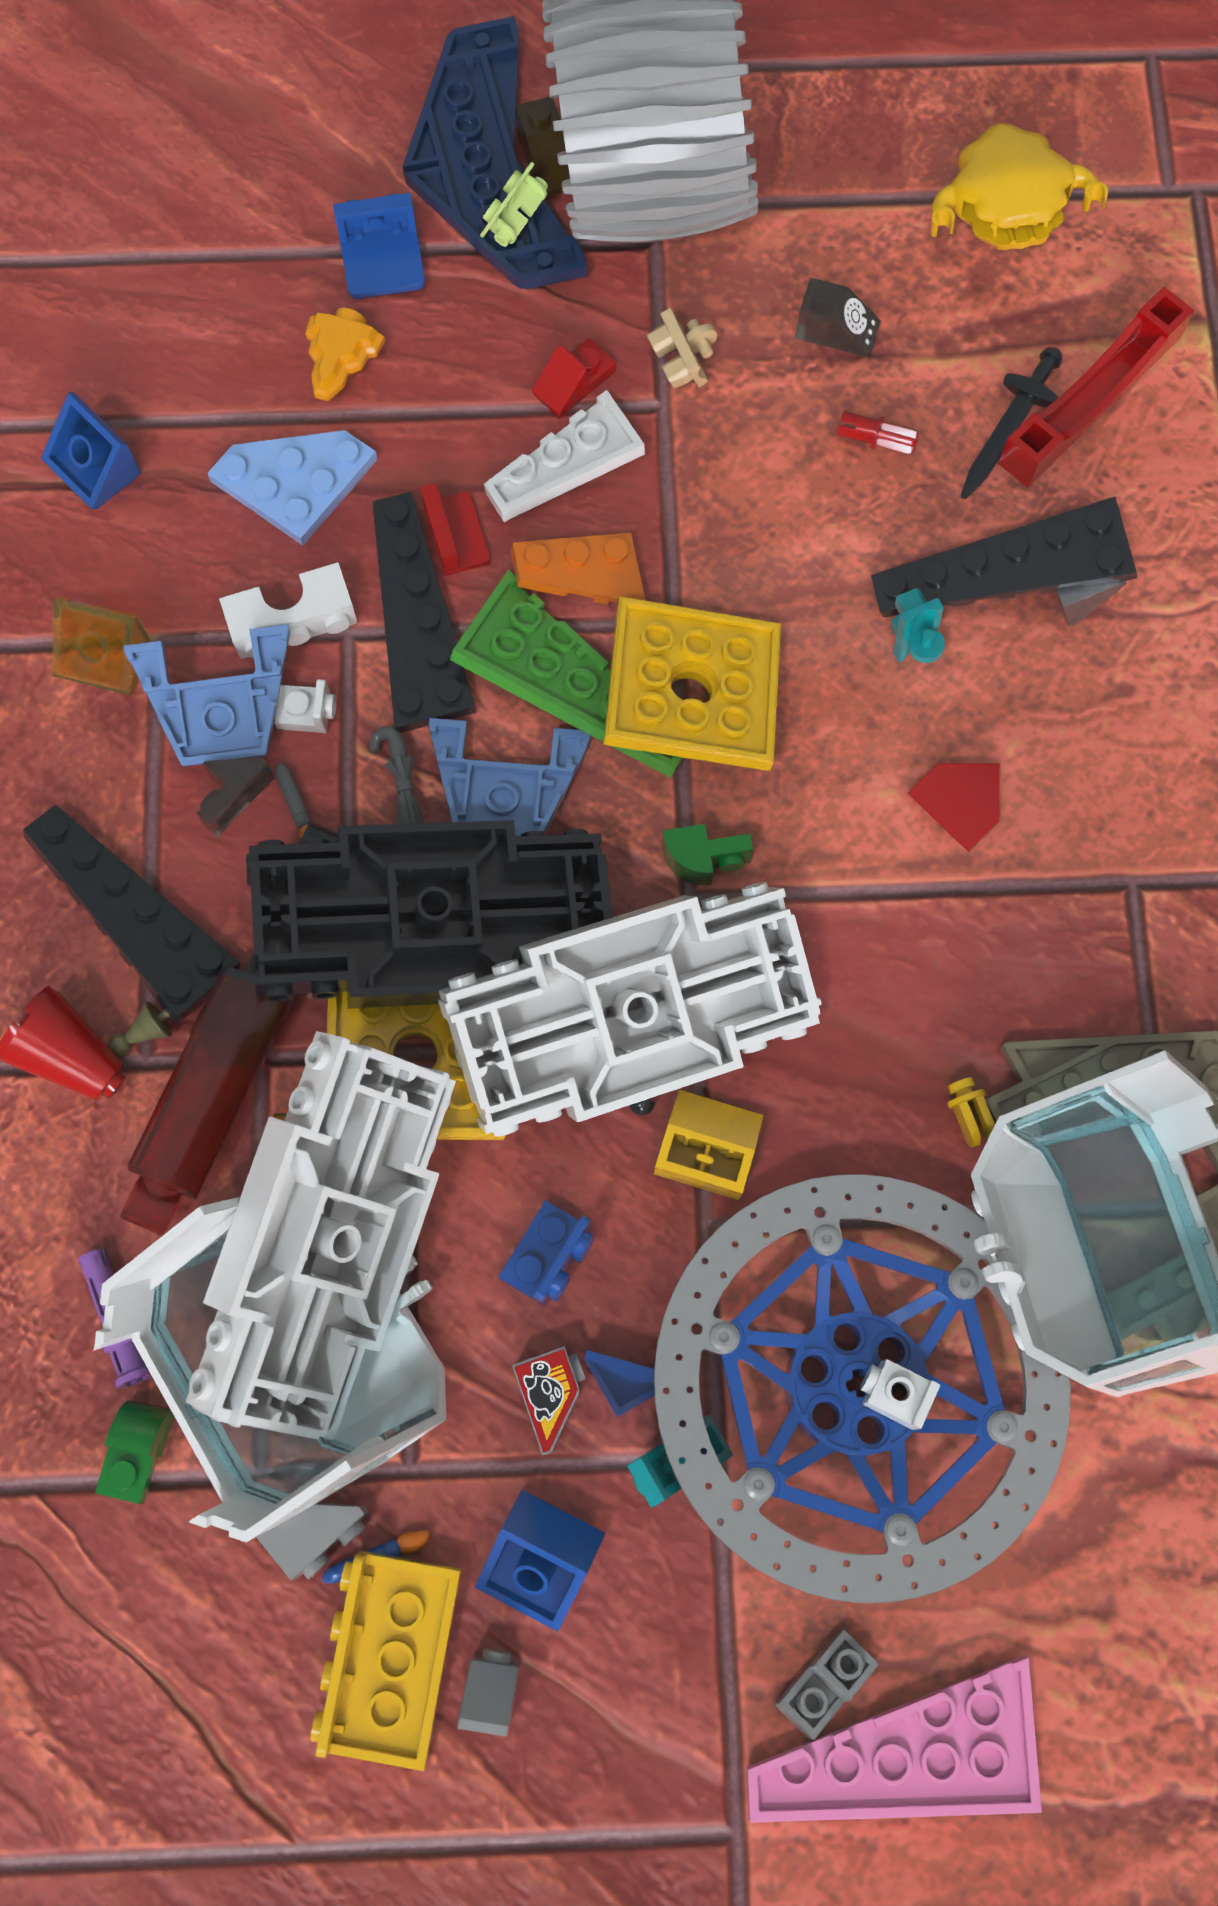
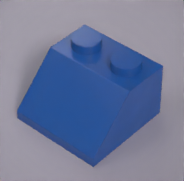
M521 1490L500 1530L475 1588L558 1632L591 1567L605 1533L546 1501Z

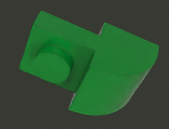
M705 824L667 829L662 832L661 845L665 861L669 868L686 882L695 885H711L714 874L713 868H719L722 872L739 870L745 866L744 864L750 863L753 852L750 834L708 840Z
M127 1400L123 1403L111 1424L104 1443L108 1450L95 1490L96 1494L136 1504L145 1503L157 1458L163 1455L174 1417L171 1409L134 1400Z

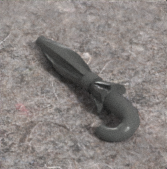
M395 726L380 727L372 733L369 742V752H379L381 742L383 740L388 741L391 758L387 759L388 763L385 765L396 780V789L399 794L397 800L398 823H423L422 812L413 793V783L410 779L415 757L407 755L404 738Z

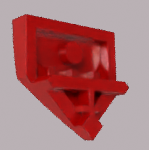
M938 763L908 794L957 842L970 852L999 823L1000 763Z

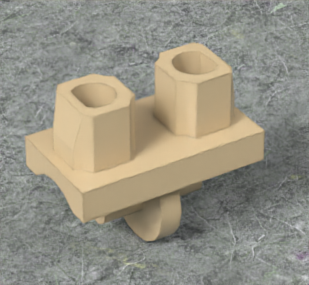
M668 308L660 313L664 323L650 332L647 337L659 358L677 348L680 355L662 365L674 389L692 380L695 381L698 387H701L709 381L695 353L700 352L703 358L712 356L713 350L711 345L717 339V332L711 324L700 325L697 319H693L687 323L689 332L685 334L672 309Z

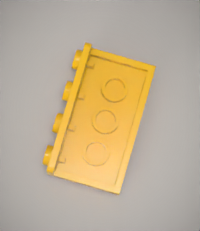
M362 1550L355 1555L353 1562H345L340 1582V1591L347 1592L344 1610H336L330 1633V1640L337 1641L334 1661H326L320 1685L321 1691L328 1692L324 1711H316L311 1730L310 1741L318 1742L317 1757L326 1758L328 1754H334L419 1771L425 1770L462 1569Z

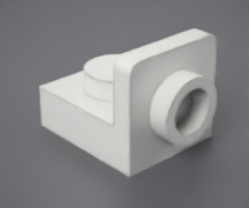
M317 679L316 687L281 685L274 722L278 730L326 733L328 719L335 718L336 695L330 693L326 680Z

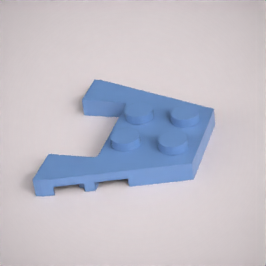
M287 624L250 629L255 672L246 675L171 684L164 642L155 641L123 646L124 653L128 661L131 662L141 682V686L158 715L157 718L183 767L268 756L290 637V628Z
M429 718L430 735L451 822L514 820L516 837L528 831H543L547 833L590 746L591 735L581 730L554 728L550 764L547 766L464 759L467 721Z

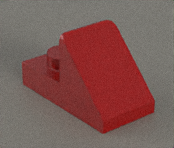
M590 338L586 339L571 353L560 344L533 387L532 394L560 419L616 372V362Z

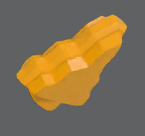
M339 308L335 315L316 313L315 316L313 315L309 318L305 334L307 339L311 341L308 352L310 358L315 363L311 373L315 398L325 401L332 399L344 388L349 374L361 371L368 358L377 357L385 342V337L373 327L368 326L366 319L353 309Z

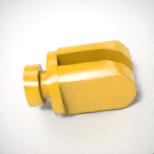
M972 1077L959 1080L947 1086L950 1094H955L957 1097L947 1102L950 1110H954L966 1143L970 1148L981 1145L979 1130L983 1138L988 1141L995 1126L984 1099L986 1093L984 1089L972 1090L975 1086Z

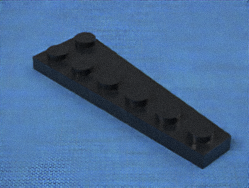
M412 492L372 501L395 727L400 733L429 726V718L451 720L476 713L464 667L450 660L452 650L456 646V640Z
M1112 497L873 574L871 578L879 610L884 618L899 615L900 613L895 607L896 597L915 588H919L927 602L938 598L943 607H956L974 604L976 600L999 597L1000 600L1015 598L1016 594L1040 591L1042 594L1058 591V588L1081 584L1083 587L1133 580L1138 578L1117 500L1116 497Z
M56 804L23 829L25 840L57 879L66 885L67 891L79 905H83L95 920V925L104 936L107 935L119 949L120 956L129 967L133 966L145 981V986L177 1024L213 994L214 989H219L222 983L218 976L221 967L227 966L240 970V962Z

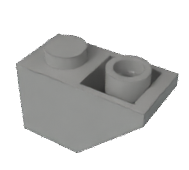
M316 1503L256 1538L291 1581L299 1578L302 1574L309 1580L330 1561L325 1554L338 1541L344 1547L347 1546L366 1528L362 1520L370 1512L365 1505Z

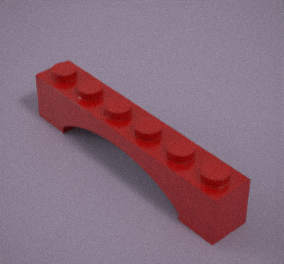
M1164 286L1138 311L1136 317L1081 378L1038 414L1034 412L1008 437L998 464L1028 488L1181 338L1195 310Z

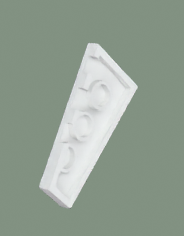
M607 390L596 397L597 403L586 412L581 409L570 417V424L556 435L551 432L540 440V447L530 455L522 454L484 483L486 495L503 522L645 455L643 441Z

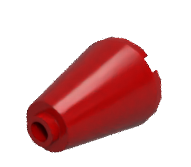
M50 986L41 990L23 1009L26 1014L18 1024L14 1022L11 1024L0 1041V1059L2 1062L97 1101L103 1095L111 1098L126 1079L121 1074L124 1064L61 993Z

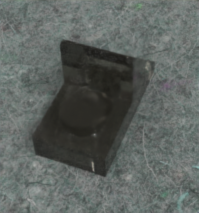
M263 758L210 760L203 762L211 778L222 787L219 790L210 792L203 799L197 815L204 826L216 837L275 779L269 764Z

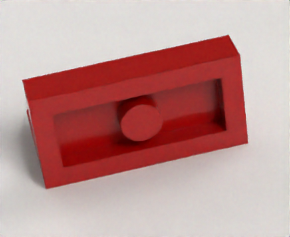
M436 483L421 486L424 510L444 575L449 576L489 565L490 555L470 493L462 492L440 498Z

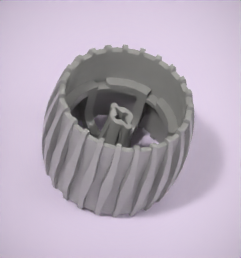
M543 0L542 17L544 22L550 23V25L544 27L543 36L546 42H553L554 52L548 53L545 56L546 67L556 68L557 85L549 87V97L559 98L562 120L553 121L554 131L563 130L566 151L557 153L559 164L568 165L570 179L562 182V189L564 194H573L574 202L566 205L567 215L573 218L570 220V228L574 238L612 243L664 241L713 231L757 214L758 198L755 195L758 193V184L755 180H752L751 175L756 172L757 164L756 159L750 158L749 152H746V145L754 143L755 136L753 130H747V126H744L743 111L752 109V99H744L742 97L740 77L749 75L748 64H739L737 48L746 43V36L744 31L735 30V22L743 16L741 3L734 2L736 0Z

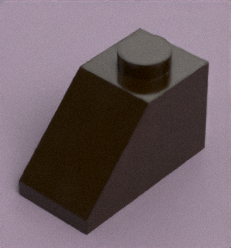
M546 97L516 105L517 138L527 165L529 166L531 162L534 163L530 170L531 176L533 178L540 177L547 183L546 197L563 193L562 182L570 179L568 165L558 163L557 153L566 151L563 130L554 131L553 121L561 120L553 98Z

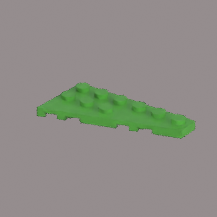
M508 569L452 650L450 660L603 742L610 681L609 663L567 623L556 621L543 609L545 603L534 593L529 596L521 587H518L516 576ZM611 746L669 778L672 777L682 760L681 757Z

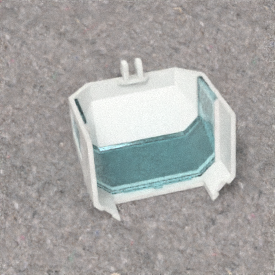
M1162 1051L999 1116L971 1173L975 1190L971 1192L972 1202L977 1213L984 1217L988 1229L987 1234L974 1239L975 1241L973 1242L977 1253L982 1255L990 1254L997 1261L984 1267L982 1271L986 1281L990 1283L998 1282L1004 1301L1012 1307L1016 1320L1012 1324V1331L1017 1345L1030 1357L1078 1383L1115 1397L1218 1373V1253L1182 1157L1183 1154L1218 1142V1123L1214 1122L1207 1107L1214 1105V1102L1206 1086L1167 1051Z
M240 1197L199 1206L102 1284L100 1304L105 1306L103 1329L96 1331L94 1350L130 1338L132 1339L222 1501L221 1504L197 1515L189 1522L204 1528L213 1525L229 1531V1537L248 1542L382 1465L446 1420L445 1368L408 1308L409 1305L418 1301L433 1289L430 1282L424 1280L412 1285L404 1294L401 1295L399 1293L380 1352L365 1349L360 1370L351 1389L345 1407V1414L339 1425L335 1440H329L321 1436L317 1440L241 1425L240 1428H237L228 1423L218 1422L186 1403L190 1379L193 1373L199 1369L207 1346V1331L214 1322L218 1311L204 1304L203 1301L236 1208L238 1207ZM414 1256L411 1257L406 1275L412 1272L418 1265Z

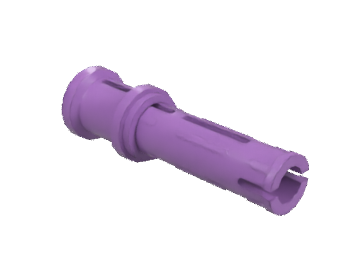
M105 1248L90 1251L78 1258L102 1327L105 1314V1306L100 1304L102 1284L114 1275L108 1252ZM131 1338L102 1348L104 1353H109L118 1377L114 1382L116 1389L131 1387L152 1377Z

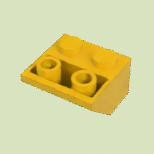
M679 1090L655 1165L654 1175L739 1200L745 1187L764 1115Z

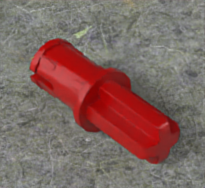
M844 410L840 421L853 424L856 428L839 425L837 436L869 443L872 449L880 446L905 454H912L919 438V433L916 430L884 422V417L880 416L876 420L850 413L847 410Z

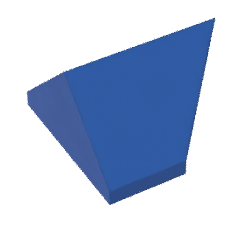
M589 1350L586 1351L584 1360L616 1418L654 1397L653 1368Z

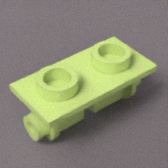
M533 162L529 164L523 174L517 169L503 188L508 193L506 199L502 203L496 198L482 218L488 224L480 235L482 238L488 230H491L495 234L496 242L500 245L507 246L508 244H513L528 222V219L517 211L518 208L531 217L540 203L546 198L547 183L542 178H533L529 174L534 166Z

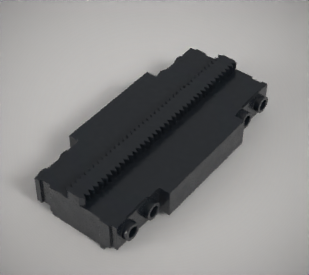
M514 820L338 826L337 843H329L327 839L312 838L303 841L302 844L285 845L280 840H264L259 842L257 846H249V854H246L247 886L251 888L255 970H258V975H256V996H266L268 1001H287L293 998V994L312 993V997L315 999H330L339 996V992H347L348 1009L439 1004L438 1000L441 999L439 990L450 987L448 980L467 973H474L476 979L493 974L492 966L514 959L518 960L519 965L524 964L519 946L612 918L606 854L602 855V848H599L602 842L601 834H588L586 830L574 829L564 832L563 835H546L543 831H528L516 837Z

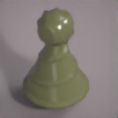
M144 1002L142 1010L135 1018L129 1030L126 1031V1035H113L109 1039L108 1047L117 1057H124L130 1052L132 1043H143L147 1040L171 1037L172 1031L166 1020L170 1015L166 1010L160 1012L151 1002Z

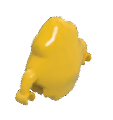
M996 123L988 127L975 141L966 145L960 152L958 157L959 173L951 184L943 187L937 193L933 200L930 234L932 237H937V229L940 225L948 227L949 234H953L956 213L961 220L972 226L976 238L992 245L998 250L1023 249L1029 246H1037L1045 243L1049 235L1063 222L1064 215L1061 209L1067 204L1073 188L1085 190L1082 201V210L1084 212H1089L1092 200L1098 201L1101 204V209H1105L1109 189L1107 185L1099 182L1089 169L1079 164H1071L1063 156L1053 151L1048 138L1023 130L1011 124Z

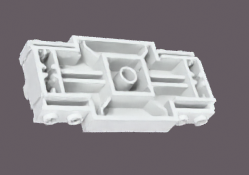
M759 882L741 888L743 896L728 900L727 895L722 894L701 901L702 908H700L697 897L683 895L519 946L524 964L519 965L518 960L514 959L492 966L493 974L476 979L474 973H467L449 979L450 987L439 990L441 999L438 1002L443 1018L448 1021L454 1041L453 1048L459 1067L462 1068L471 1101L476 1105L479 1113V1118H477L479 1127L486 1134L493 1132V1135L496 1137L504 1136L519 1130V1123L534 1118L536 1122H545L558 1118L562 1115L561 1109L566 1108L569 1117L576 1122H581L742 1068L744 1065L739 1050H742V1053H752L768 1046L766 1041L780 1036L782 1040H790L806 1035L807 1027L820 1023L818 1015L821 1014L819 1005H822L821 999L816 997L795 915L791 914L790 909L785 907L783 900L786 897L784 888L768 887L767 882Z
M316 1031L314 1039L305 1054L306 1065L299 1085L290 1096L289 1109L285 1121L270 1116L268 1118L238 1202V1207L236 1208L203 1303L218 1311L214 1322L207 1331V1346L199 1369L193 1373L190 1379L189 1393L185 1402L218 1422L228 1423L233 1427L240 1428L241 1425L317 1440H319L320 1436L329 1440H335L339 1425L345 1414V1407L351 1389L360 1370L365 1349L380 1352L439 1177V1173L426 1168L430 1156L435 1149L436 1138L445 1112L449 1107L456 1081L449 1079L450 1075L446 1072L418 1066L375 1048L351 1043L349 1039Z

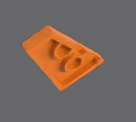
M631 532L512 543L511 555L518 587L565 597L568 594L593 598L594 603L608 605L609 602L618 603L619 596L645 600Z

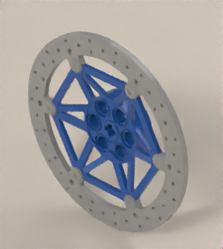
M864 1174L834 1175L792 1184L761 1197L737 1212L720 1226L701 1246L688 1264L671 1295L660 1328L654 1365V1401L658 1427L667 1458L680 1487L694 1510L709 1529L731 1551L748 1564L780 1583L808 1594L856 1603L896 1602L919 1598L944 1590L969 1578L993 1562L1013 1544L1030 1524L1051 1488L1066 1444L1070 1420V1378L1058 1371V1375L1055 1376L1056 1370L1027 1355L1016 1343L1022 1369V1413L1018 1415L1005 1411L974 1296L984 1286L987 1287L1000 1305L1011 1331L1012 1324L1016 1320L1011 1305L1004 1301L1000 1293L998 1282L990 1283L986 1281L982 1269L978 1266L979 1260L985 1261L986 1266L997 1262L990 1254L982 1255L977 1253L973 1242L975 1241L974 1239L988 1233L985 1220L962 1204L921 1185L882 1176ZM784 1209H788L789 1214H786ZM815 1209H821L824 1212V1216L822 1218L816 1217L814 1214ZM750 1214H754L755 1218H751ZM862 1219L905 1227L941 1244L958 1256L960 1262L951 1272L843 1239L839 1220ZM799 1229H805L810 1247L735 1319L728 1322L713 1316V1311L724 1290L750 1259L781 1237ZM763 1233L768 1234V1238L763 1237ZM732 1243H736L737 1247L734 1248ZM847 1256L934 1283L936 1289L884 1317L874 1315L846 1258ZM702 1259H706L707 1264H703ZM812 1264L817 1266L815 1316L812 1329L806 1334L751 1331L748 1329V1325ZM831 1266H833L853 1307L851 1313L837 1316L829 1315ZM724 1273L726 1277L721 1278L720 1274ZM698 1293L700 1298H695L694 1294ZM944 1301L943 1306L920 1343H915L901 1328V1323ZM958 1310L962 1312L986 1401L985 1405L980 1404L927 1372L925 1362ZM672 1319H675L677 1321L676 1325H673L671 1323ZM693 1324L701 1326L702 1331L700 1334L692 1333L691 1326ZM838 1326L849 1328L855 1336V1344L850 1351L840 1349L834 1341V1332ZM883 1340H888L894 1343L898 1349L899 1355L896 1364L929 1381L940 1384L936 1395L973 1416L975 1420L925 1419L921 1429L911 1430L862 1405L866 1393L859 1389L860 1397H857L856 1390L848 1391L846 1381L853 1379L852 1371L856 1372V1378L862 1376L864 1378L872 1364L878 1367L882 1361L878 1354L879 1344ZM748 1345L793 1348L787 1363L786 1372H783L757 1354ZM702 1350L721 1355L748 1470L735 1482L729 1479L720 1464L709 1440L704 1423L699 1389V1369ZM676 1355H680L682 1359L680 1361L676 1360ZM806 1357L815 1358L822 1365L823 1375L817 1383H811L802 1376L801 1364ZM739 1360L746 1362L783 1388L790 1409L764 1457L759 1455L739 1371ZM896 1382L893 1384L891 1391L896 1385L902 1386L904 1388L905 1386L901 1383ZM687 1387L692 1388V1393H687ZM664 1388L669 1390L667 1395L663 1393ZM819 1403L827 1404L834 1412V1422L827 1430L820 1429L813 1421V1409ZM864 1417L871 1418L878 1427L877 1438L871 1444L864 1443L857 1434L858 1423ZM681 1420L685 1422L684 1427L679 1425ZM798 1425L816 1445L785 1463L776 1466ZM1028 1430L1033 1433V1440L1031 1442L1025 1438V1433ZM912 1432L975 1435L977 1440L910 1505L908 1501L905 1439ZM995 1444L1010 1448L1012 1455L1002 1476L980 1506L951 1530L922 1544L916 1524ZM702 1448L706 1449V1453L704 1455H702L700 1452ZM884 1451L890 1453L893 1503L890 1502L866 1462V1456ZM832 1452L846 1455L874 1501L878 1512L874 1514L785 1484V1479ZM680 1457L684 1458L683 1464L679 1463ZM1029 1468L1032 1469L1031 1474L1028 1472ZM706 1483H710V1489L705 1488ZM770 1496L780 1498L882 1532L886 1549L882 1554H854L821 1548L800 1540L780 1529L761 1515L759 1509ZM735 1499H739L742 1502V1508L738 1511L732 1508V1502ZM719 1518L723 1521L721 1525L717 1524ZM993 1522L996 1524L995 1528L992 1526ZM961 1532L964 1533L963 1538L960 1537ZM752 1533L756 1535L754 1540L750 1538ZM785 1541L789 1542L788 1547L784 1546ZM976 1553L978 1554L977 1559L974 1558V1555ZM906 1554L910 1555L912 1560L908 1566H905L902 1562V1558ZM940 1559L943 1560L942 1565L939 1564ZM844 1560L848 1561L847 1566L843 1565ZM775 1563L779 1565L776 1570L773 1568ZM811 1565L814 1566V1571H810L809 1567ZM877 1574L880 1576L879 1580L875 1579ZM912 1582L915 1583L914 1588L911 1587ZM845 1585L846 1589L842 1592L841 1587Z

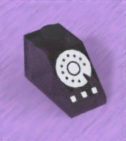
M810 277L799 313L795 338L870 358L881 320L849 287Z

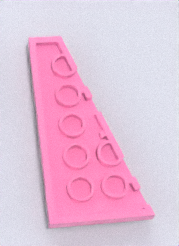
M1021 1656L747 1766L748 1814L750 1823L1042 1813L1029 1657Z

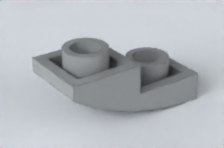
M843 1629L811 1661L774 1705L808 1740H815L842 1704L853 1698L879 1664Z

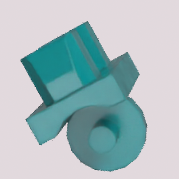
M919 588L898 595L895 607L900 614L892 619L891 629L896 636L893 648L895 658L900 662L905 660L910 653L919 662H935L942 656L945 648L944 637L939 632L944 609L942 603L938 598L927 602Z

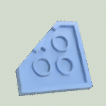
M342 430L235 444L228 449L207 474L210 482L304 546L375 464L378 458L375 450L347 431Z

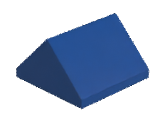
M69 392L41 459L92 510L99 509L141 473L128 445L75 392Z

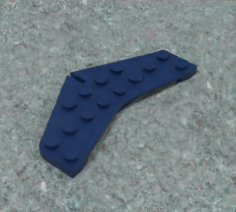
M511 16L459 27L447 35L403 164V174L406 184L513 285L521 289H532L586 277L587 265L582 249L573 236H568L545 200L540 203L531 217L518 208L517 211L525 216L528 222L513 244H508L507 246L500 245L496 242L495 234L491 230H488L483 238L480 236L488 224L482 217L496 198L502 203L506 199L508 193L503 188L516 169L521 174L525 172L514 152L519 31L515 17Z

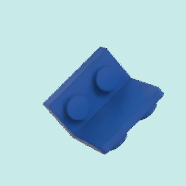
M545 1200L498 1278L544 1307L550 1298L557 1302L570 1282V1274L566 1271L573 1259L581 1263L594 1241L592 1239L594 1234L590 1232L591 1220L584 1215L581 1216L580 1220H577Z

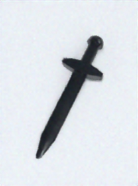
M1055 347L1044 349L1039 355L1041 361L1030 378L1010 373L1005 375L1003 384L1016 396L970 467L961 492L962 499L968 498L988 478L1002 454L1008 437L1020 427L1032 406L1048 407L1058 399L1044 383L1053 369L1059 368L1062 363V353L1059 349Z

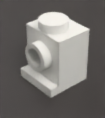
M886 1359L881 1361L878 1367L872 1364L868 1369L860 1388L861 1391L866 1393L862 1405L911 1430L921 1429L940 1388V1384L929 1381ZM896 1382L903 1384L907 1391L906 1397L902 1401L896 1400L891 1393V1388Z

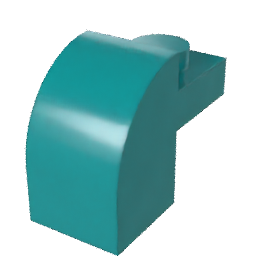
M709 1414L703 1418L712 1447L720 1464L732 1457L733 1453ZM663 1443L627 1465L637 1490L646 1498L651 1508L682 1489L669 1463ZM705 1448L700 1450L702 1455L706 1453ZM683 1457L679 1458L680 1464L684 1463Z

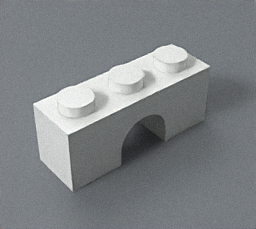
M339 563L299 574L303 586L302 597L295 606L286 610H277L268 606L265 603L259 586L219 598L232 642L240 659L246 657L254 658L250 629L287 624L290 628L288 645L297 646L304 644L311 637L324 633H340L345 631L350 625L358 623Z

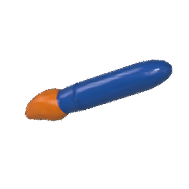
M428 1530L405 1532L397 1539L385 1542L366 1551L398 1557L401 1554L415 1553L428 1542L430 1532ZM355 1555L329 1567L323 1573L322 1581L328 1584L341 1582L345 1562H353Z

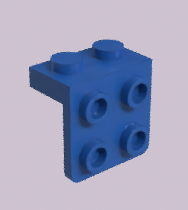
M411 193L389 194L384 197L349 200L333 204L347 288L351 298L360 299L420 290L425 286Z

